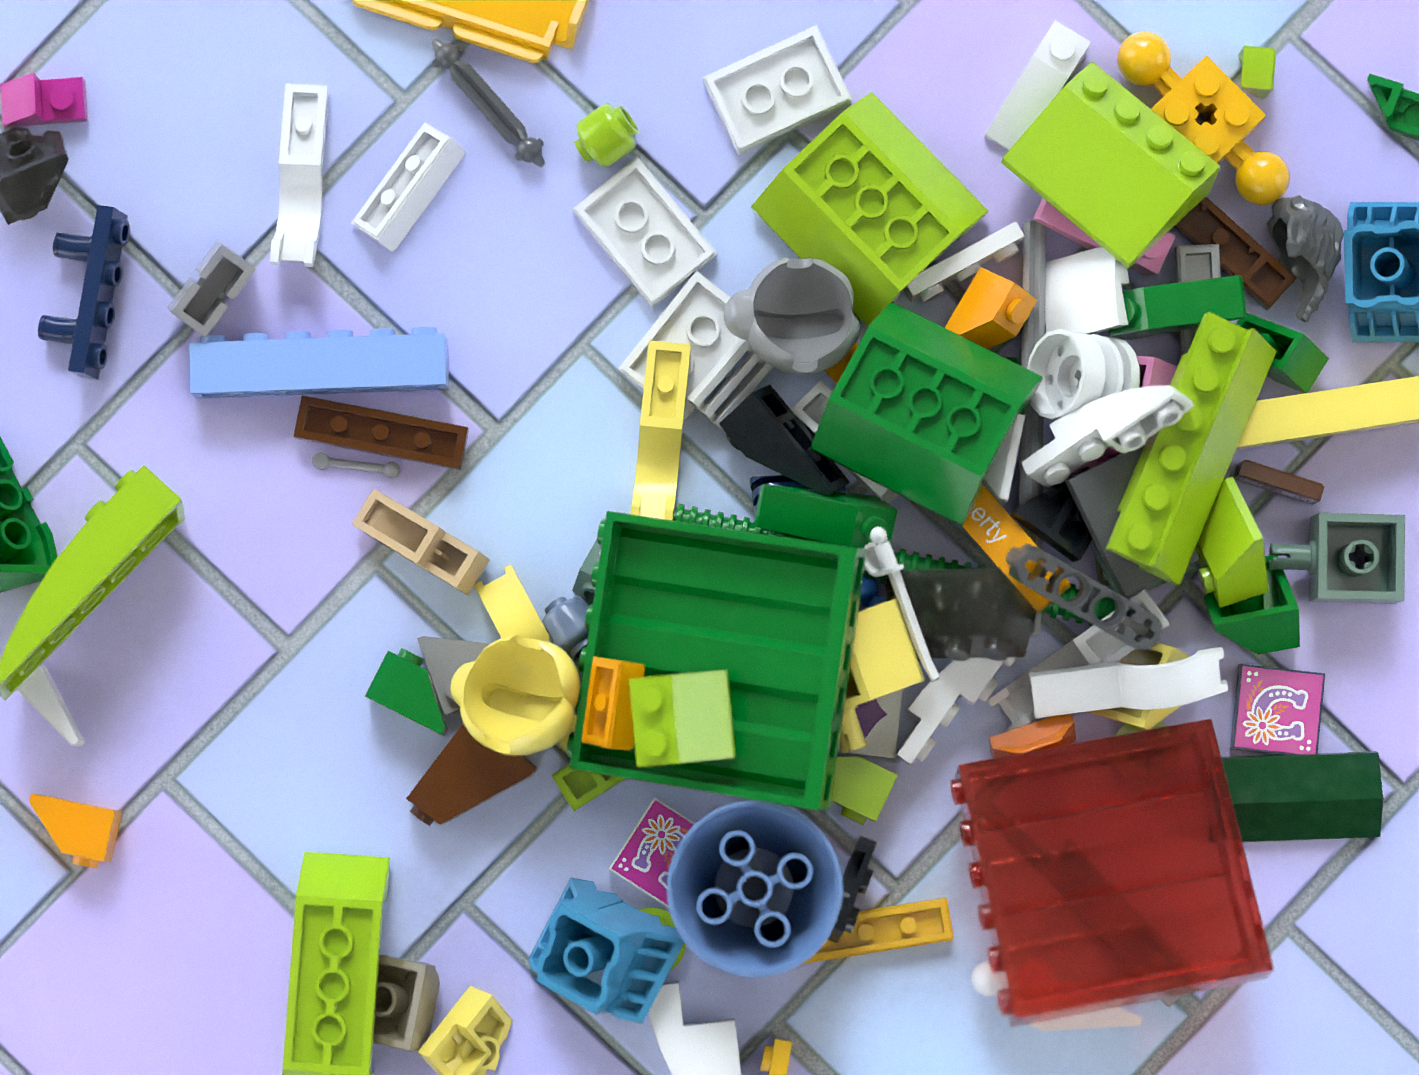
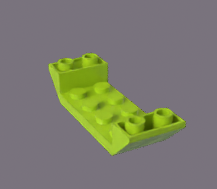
M304 852L295 899L282 1075H374V1072H371L383 907L384 901L388 897L390 857Z

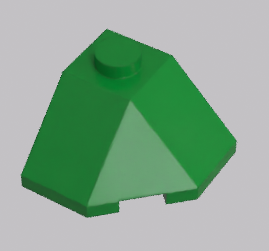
M1265 556L1269 592L1221 608L1212 592L1204 597V604L1214 631L1258 655L1300 647L1298 605L1284 570L1269 569V559L1278 558V556Z

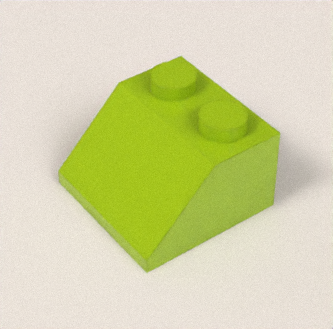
M1234 478L1224 479L1195 547L1199 557L1197 561L1201 567L1198 570L1201 585L1206 594L1213 593L1220 608L1269 592L1263 537Z
M728 670L629 679L637 767L736 757Z

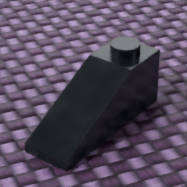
M771 384L752 392L719 423L726 432V437L730 444L740 450L745 457L826 497L850 483L834 461L811 450L814 437Z

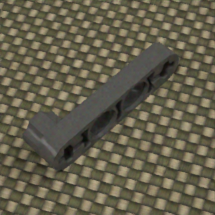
M1026 543L1022 547H1013L1008 552L1005 561L1009 565V575L1021 584L1133 648L1146 650L1155 646L1160 640L1162 625L1159 618L1141 606L1034 545ZM1028 560L1036 561L1035 569L1031 573L1024 568ZM1048 571L1052 573L1049 581L1044 579ZM1067 577H1076L1080 586L1078 594L1069 600L1062 599L1059 594L1060 583ZM1104 597L1112 598L1115 603L1113 615L1106 620L1097 619L1094 610L1096 603ZM1125 616L1141 624L1144 622V626L1148 628L1147 634L1145 636L1140 634L1136 636L1134 630L1122 624Z

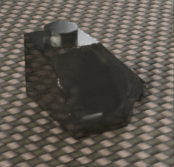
M15 127L0 133V211L8 225L19 220H29L40 211L48 208L69 160L60 131L47 130L43 136L31 135L28 128Z

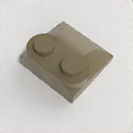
M380 954L374 1043L408 1051H419L430 1035L439 992L440 979L434 965Z

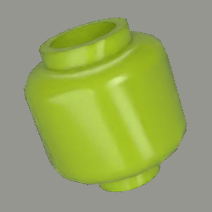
M603 104L577 123L576 129L579 139L574 144L586 162L589 163L594 159L598 164L607 167L636 147L635 135L639 133V130L623 106L620 105L616 108L611 104Z

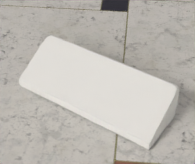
M424 122L351 224L387 250L394 252L465 155V150L451 137Z

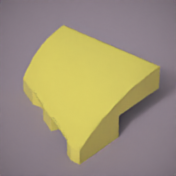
M469 986L418 1053L438 1075H486L488 1069L496 1070L500 1058V1046L507 1038L513 1020L493 995Z

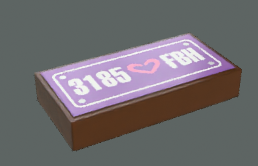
M1246 459L1237 464L1233 475L1234 480L1312 505L1321 500L1325 488L1321 483Z

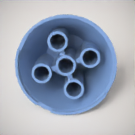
M753 800L732 803L720 807L700 819L691 827L679 843L673 855L667 878V899L670 914L679 935L686 945L709 965L724 972L743 977L777 975L804 963L822 947L830 936L842 904L843 883L841 869L828 839L804 815L789 807L765 801Z

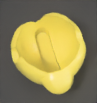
M513 635L498 639L482 650L476 661L465 663L459 667L451 680L450 690L454 701L460 706L463 724L474 739L485 747L504 755H531L552 747L570 731L574 722L575 707L579 700L580 679L571 657L559 646L547 641L527 639Z

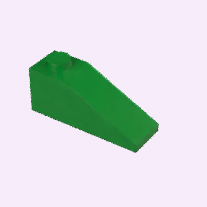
M1235 275L1122 291L1128 325L1109 330V336L1133 340L1199 327L1203 315L1208 312L1227 321L1248 318L1242 276Z
M761 484L754 526L837 545L864 549L865 545L872 542L870 533L875 527L885 529L887 541L891 543L898 510L874 495L835 492L826 497L812 489Z

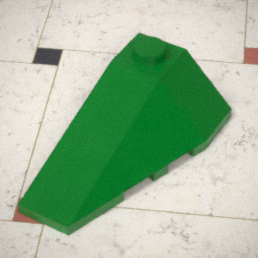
M1 437L0 593L42 581L54 561L58 558L53 534L47 523H40L30 504L34 498L28 487L22 489L11 469L14 461Z

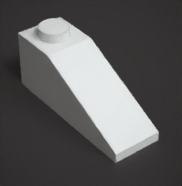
M1055 20L987 130L985 137L1009 151L1067 84L1086 54L1091 42Z

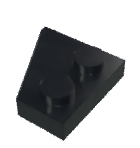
M1087 466V467H1084V468H1081V469L1077 470L1076 472L1072 473V474L1068 477V479H1070V478H1072V477H1074V476H1076V475H1078V474H1080V473H1082V472H1084V471H1086V470H1088V469H1090V468H1089L1088 466ZM1065 481L1044 490L1013 509L1009 515L1072 562L1082 559L1093 540Z
M860 836L848 860L842 877V904L837 921L827 939L829 941L838 943L844 931L852 933L860 911L859 908L853 907L858 892L865 894L871 880L873 870L867 867L876 846V841Z

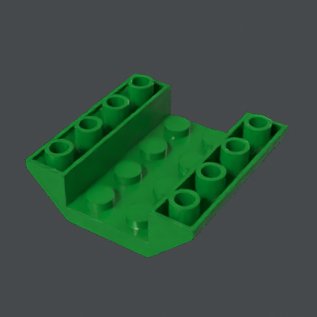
M890 302L869 325L829 397L813 439L811 450L963 527L983 490L982 481L1017 416L1019 414L1024 415L1043 377L898 304Z

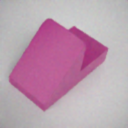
M35 73L1 84L2 121L4 127L88 122L86 80L83 77L40 80Z

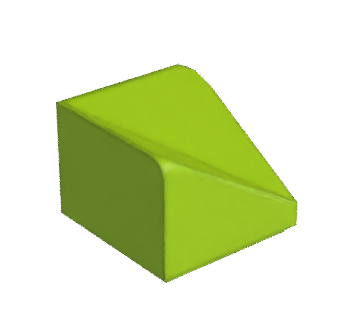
M1244 46L1238 54L1242 64L1241 87L1255 97L1265 99L1274 86L1276 51L1274 48Z

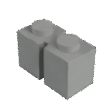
M219 240L214 243L195 269L198 275L201 276L196 282L189 277L167 307L173 315L205 338L228 308L226 303L218 298L222 291L234 300L256 271L252 264Z

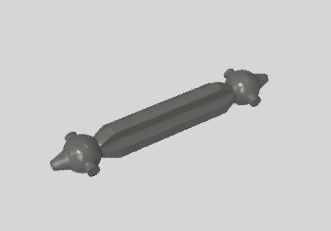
M434 39L431 42L435 51L433 65L449 69L454 83L505 141L517 146L515 158L518 161L532 162L539 167H543L546 163L541 154L542 146L544 145L542 139L527 136L525 126L470 64L460 60V53L462 52L460 46L444 44Z

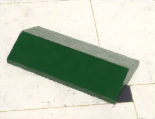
M1377 751L1206 758L1209 843L1371 838L1381 836L1383 790L1379 753Z

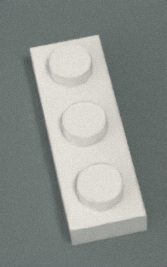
M1015 221L923 271L904 289V292L910 303L918 298H921L922 302L926 303L944 293L943 285L955 278H958L959 282L963 283L975 277L981 264L992 258H995L996 262L1000 263L1018 253L1017 245L1022 242L1024 234Z

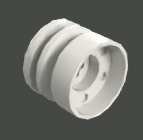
M1062 329L1047 332L1036 343L1027 366L1028 370L1043 377L1030 402L1031 406L1040 416L1053 420H1058L1071 411L1110 394L1139 388L1140 384L1139 363L1134 350L1125 340L1110 336L1088 335Z

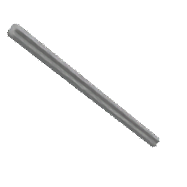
M1034 220L1026 221L1023 224L1024 238L1022 240V289L1037 299L1029 317L1021 328V366L1026 369L1029 357L1036 343L1045 335L1046 226ZM1031 403L1024 413L1025 419L1019 444V506L1043 492V485L1027 476L1021 463L1043 448L1044 417L1036 412ZM1018 522V525L1042 550V539ZM1017 590V633L1022 636H1037L1041 631V612L1038 614Z

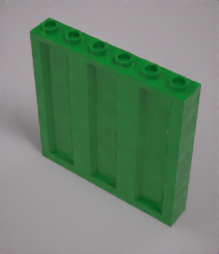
M606 511V518L601 520L597 533L598 544L601 545L599 562L594 564L591 575L592 587H595L593 604L589 605L585 616V627L589 630L587 647L582 649L579 658V671L583 673L579 700L575 707V715H577L575 732L570 734L567 742L566 752L567 756L571 758L569 768L817 811L829 809L867 549ZM593 656L643 664L645 666L644 678L728 670L736 757L637 767L635 742L631 750L609 749L581 742Z

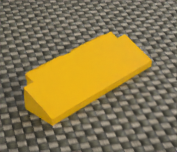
M352 0V2L359 8L427 30H437L440 27L453 30V35L461 41L529 63H537L541 59L548 60L553 44L573 50L589 0Z

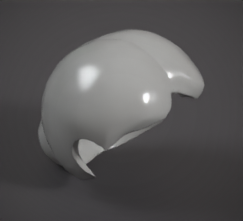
M786 257L777 260L765 267L756 276L748 289L735 293L724 307L723 318L727 329L736 337L746 340L753 352L764 362L780 371L791 374H811L833 367L850 352L860 333L859 321L853 313L854 293L849 279L839 269L820 259H788Z

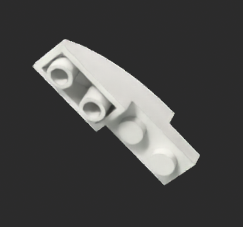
M1150 386L1110 394L1089 402L1050 424L1049 426L1056 439L1021 463L1027 476L1050 488L1053 485L1064 482L1068 479L1070 473L1086 462L1099 458L1105 452V449L1110 446L1122 454L1140 448L1156 432L1177 423L1184 413L1194 407L1191 399L1172 386Z
M1017 629L997 635L973 647L939 672V680L930 681L919 692L905 710L919 721L897 751L896 757L908 765L912 764L915 758L923 762L936 743L930 736L939 723L947 727L959 711L961 706L955 703L958 697L970 705H973L978 698L986 702L999 683L998 680L993 678L1002 663L1010 667L1023 649V646L1018 643L1022 635H1018Z

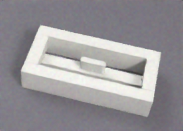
M738 338L686 399L714 426L721 429L722 427L719 423L753 392L772 370L773 366L759 358L746 340ZM747 352L749 356L742 362V364L736 369V371L733 374H730L728 376V378L722 383V387L711 398V400L707 404H705L703 401L721 382V380L727 375V373L733 368V366L739 361V359Z

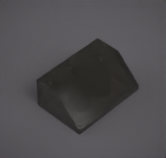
M1000 568L900 571L932 659L950 658L956 661H967L969 658H989L1003 661L1009 657H1025L1036 611ZM887 574L884 577L887 601L896 599Z

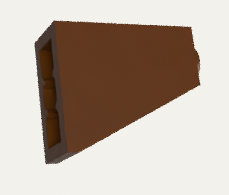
M462 724L406 799L414 805L410 812L426 825L431 826L434 820L438 824L444 825L534 776L539 768L522 755H504L485 747L474 739L464 724Z

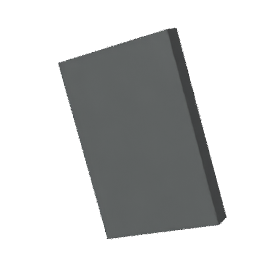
M1144 445L1126 454L1120 453L1065 481L1119 594L1123 597L1161 579L1140 569L1139 564L1106 550L1121 513L1117 511ZM1195 549L1189 564L1199 560Z

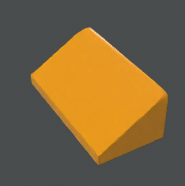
M593 656L581 742L609 749H633L635 739L629 679L644 678L645 666L643 664Z

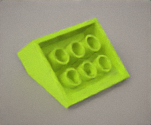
M1094 62L1088 64L1061 89L1001 161L1005 167L1128 269L1210 193L1221 167Z

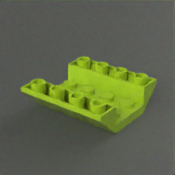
M870 92L833 120L779 172L751 206V209L800 259L823 260L847 276L854 293L853 313L867 328L890 302L894 303L898 299L899 294L955 240L959 241L989 212L873 92Z

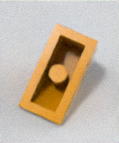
M980 267L945 328L986 349H990L1017 336L1024 322L1029 317L1037 299L1016 283Z
M31 794L29 803L61 853L74 856L72 864L98 868L99 861H112L122 811L41 794Z

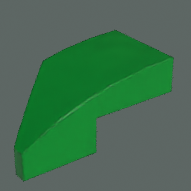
M1369 73L1367 83L1389 130L1419 141V93L1404 89L1403 83Z

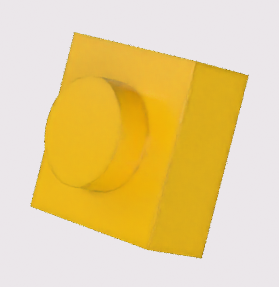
M775 1037L773 1046L765 1045L760 1070L768 1072V1075H787L792 1040Z

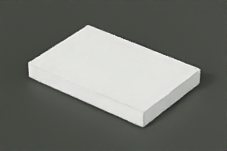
M817 25L703 77L707 91L738 155L852 103V98Z
M638 157L572 209L573 213L652 308L717 256V252Z
M696 271L621 364L618 371L644 390L649 340L691 344L686 391L687 398L738 339L727 329L723 318L724 307L731 297ZM687 399L685 401L683 422L695 410V407Z

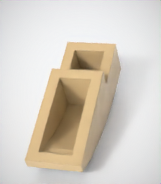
M374 488L352 522L354 527L467 596L490 561L489 558Z

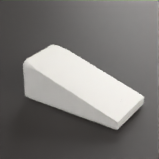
M41 664L17 690L72 746L81 747L85 741L46 666Z

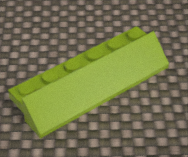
M1211 312L1203 315L1188 353L1182 355L1169 385L1191 399L1194 407L1184 413L1177 423L1162 428L1147 439L1117 510L1121 513L1106 550L1139 564L1140 569L1176 586H1179L1277 352L1254 328L1246 330Z

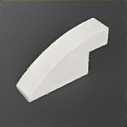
M679 981L663 983L649 1010V1017L659 1048L671 1074L741 1075L735 1018L684 1024Z

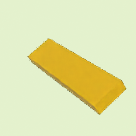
M945 897L859 911L852 933L844 931L838 943L826 940L822 947L802 964L954 940L948 899Z

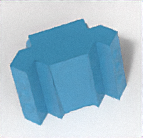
M1350 202L1347 214V230H1344L1345 304L1349 306V327L1352 342H1419V202Z
M570 877L528 961L531 969L538 973L537 982L596 1015L606 1011L618 1019L643 1024L685 942L676 928L662 925L658 916L650 915L623 902L615 893L597 890L593 881Z

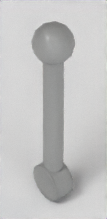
M317 453L312 459L314 467L319 470H325L329 466L384 473L388 478H395L400 473V467L396 462L382 465L329 458L325 453Z

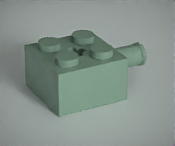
M1319 512L1310 517V541L1308 545L1270 544L1269 556L1287 557L1269 559L1270 570H1307L1310 575L1309 602L1396 604L1404 601L1405 515ZM1356 549L1357 555L1365 558V563L1357 566V568L1355 562L1349 560V554L1355 552Z

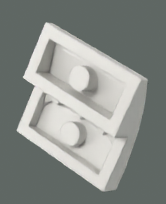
M1103 247L1048 261L1045 272L1046 332L1062 329L1092 335L1127 326L1128 320L1121 287L1130 284L1127 267Z

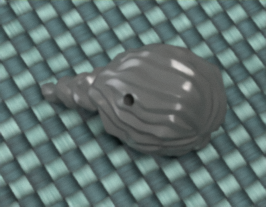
M1300 195L1282 197L1272 205L1273 216L1268 220L1267 226L1278 253V261L1295 274L1304 284L1299 298L1300 306L1297 310L1296 318L1307 322L1311 314L1318 310L1319 304L1328 290V281L1341 260V242L1344 232L1339 219L1321 204L1310 201Z

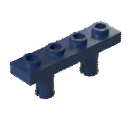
M97 206L91 237L57 233L53 241V254L55 257L87 262L77 319L42 315L38 324V337L40 339L72 344L68 366L69 372L82 378L96 380L99 379L100 369H103L107 362L108 350L105 340L107 329L112 326L115 318V307L112 302L115 287L120 284L122 279V264L120 262L122 246L127 244L130 234V225L127 221L128 215L110 206Z

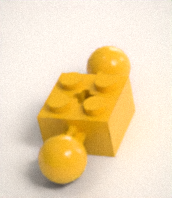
M1138 32L1124 40L1117 54L1118 68L1123 77L1135 85H1153L1163 95L1151 108L1152 111L1217 164L1225 158L1237 170L1235 176L1236 186L1240 195L1246 201L1255 205L1265 206L1275 203L1284 196L1290 184V172L1284 160L1271 152H1254L1243 141L1259 126L1266 114L1207 55L1181 78L1170 67L1171 52L1169 46L1159 35L1151 32ZM1205 113L1208 115L1210 123L1198 124L1196 122L1198 114Z

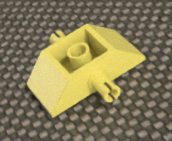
M897 598L858 611L839 740L841 754L868 745L855 712L858 704L874 700L925 680Z

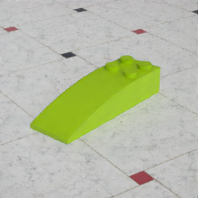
M145 465L137 472L133 470L128 471L115 485L117 492L106 503L100 500L88 511L84 517L87 523L54 561L31 596L0 658V697L4 701L185 519L182 499Z

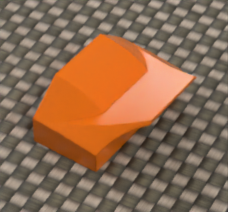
M1072 714L1051 716L989 737L990 753L995 766L1024 775L1062 762L1076 740L1075 722Z

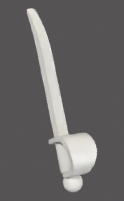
M875 527L870 533L872 542L864 547V549H867L865 569L873 577L888 574L914 649L931 681L934 682L939 680L940 676L926 646L900 570L905 567L903 564L897 563L891 543L887 541L885 529Z

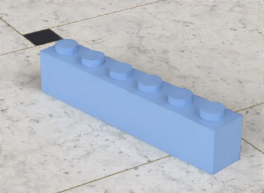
M435 327L412 328V335H395L394 329L370 330V336L353 337V331L350 330L328 331L327 338H311V333L288 332L285 333V339L268 340V334L264 333L244 334L243 341H226V336L207 335L206 338L201 336V342L189 343L190 394L196 399L449 389L448 339L444 333L437 334V328Z

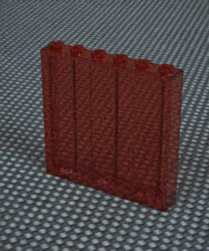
M1212 719L958 765L955 779L950 780L951 795L954 805L961 804L964 821H959L961 840L964 847H971L974 862L968 864L969 876L973 889L980 888L983 904L978 905L979 921L982 930H989L993 947L987 948L989 966L992 973L999 972L1002 989L997 990L998 1006L1001 1016L1008 1015L1011 1027L1267 979L1274 971Z

